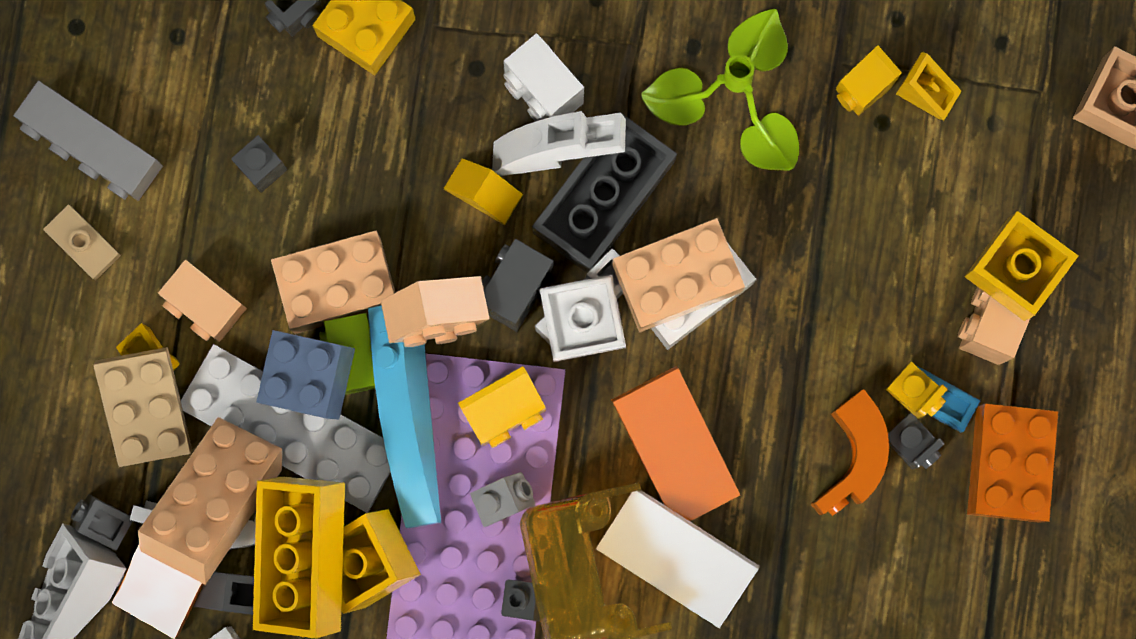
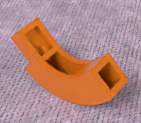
M864 389L831 413L832 417L849 438L852 448V459L845 476L811 503L819 515L829 512L833 516L849 504L845 498L848 495L856 504L863 503L874 492L884 475L889 456L887 427L879 408Z

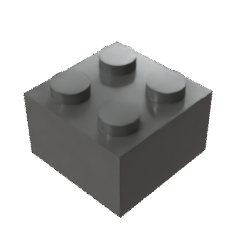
M515 239L511 247L507 244L502 247L494 262L497 264V270L492 278L486 275L482 280L489 316L518 332L538 299L540 288L545 287L553 274L554 263L553 260Z

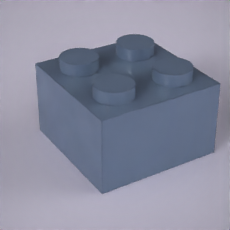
M272 330L256 403L321 418L339 420L355 348Z

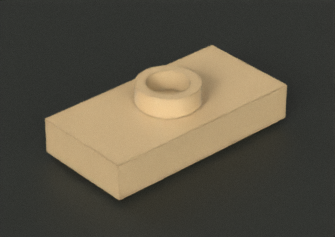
M69 204L43 229L95 281L121 256Z

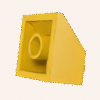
M524 366L458 402L481 445L485 446L489 443L492 448L511 438L509 432L522 425L523 429L526 430L543 420L541 413L546 411V407Z

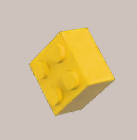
M330 0L312 26L317 37L375 76L416 19L413 8L402 0Z
M1016 211L1007 218L964 277L1023 321H1026L1036 315L1076 261L1078 255L1023 214Z
M389 509L365 513L344 527L341 605L343 614L367 608L421 575Z

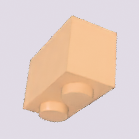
M187 260L180 265L158 292L166 300L162 306L178 319L183 314L194 322L190 329L206 341L212 336L220 342L247 309Z

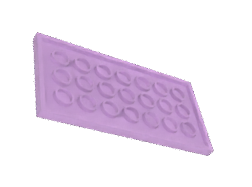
M425 353L441 523L405 528L403 517H401L400 533L421 575L392 592L386 639H534L536 621L504 617L501 614L506 580L541 584L565 369ZM524 366L546 407V411L541 413L543 420L526 430L523 429L522 425L509 432L511 438L495 448H492L489 443L482 446L458 402ZM522 472L532 487L535 506L484 527L470 493L504 477Z

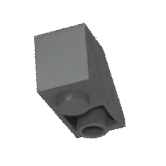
M214 572L207 584H203L193 607L253 615L254 576Z

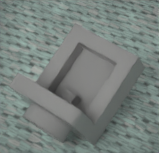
M522 472L504 477L470 493L484 527L535 506L532 487Z

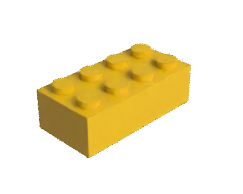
M292 477L257 480L253 630L315 639L341 632L344 482Z

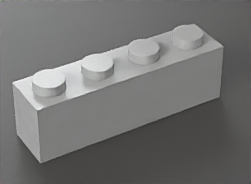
M40 81L36 83L13 115L23 123L20 127L22 132L36 141L41 136L52 143L48 149L66 161L72 156L81 162L78 169L92 179L97 180L100 175L111 182L107 188L124 200L130 195L139 201L163 167L155 158Z

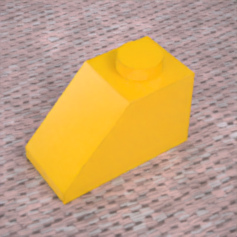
M878 45L839 82L835 89L839 93L837 98L849 112L853 110L859 116L891 90L902 72Z

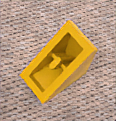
M922 52L911 67L896 95L944 121L960 95L961 90L927 53Z
M463 158L444 187L445 191L503 225L507 223L523 196L520 191L492 169Z

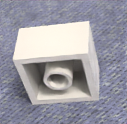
M537 33L504 60L505 74L503 76L506 79L504 85L514 98L518 100L522 97L530 107L527 111L535 122L562 114L573 113L583 105L584 86Z

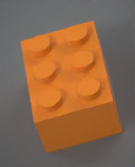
M994 404L977 406L967 515L1038 523L1049 522L1058 411Z

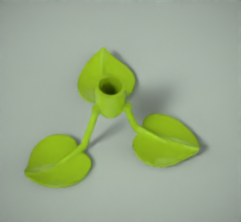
M776 9L758 13L734 29L728 40V54L730 58L726 63L725 72L718 75L717 80L706 91L702 92V81L697 74L688 69L676 68L660 75L641 94L646 107L659 119L674 125H689L703 117L705 105L702 99L708 98L721 84H725L732 92H744L751 120L755 125L745 129L741 136L740 149L745 159L752 165L767 170L789 171L797 163L799 140L794 126L786 117L778 113H770L760 122L757 117L752 93L753 88L751 86L755 69L770 71L778 67L786 58L788 50L787 38Z

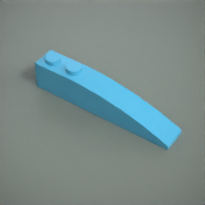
M382 306L368 308L379 418L390 472L405 528L441 523L425 344L405 347L404 342L389 343Z

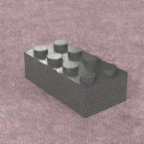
M624 116L626 119L625 152L583 158L532 226L534 235L586 273L607 254L676 160L677 153L626 116Z

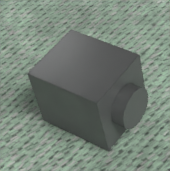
M259 135L231 158L260 193L288 170Z

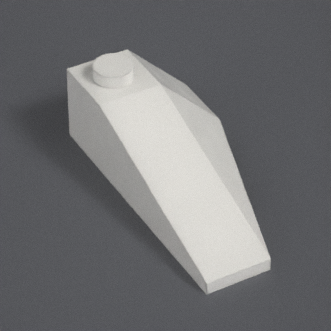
M63 523L42 567L48 568L42 589L35 588L32 600L35 601L32 619L23 623L18 639H74L107 604L115 589L123 580L127 568L114 551L77 532L72 526Z

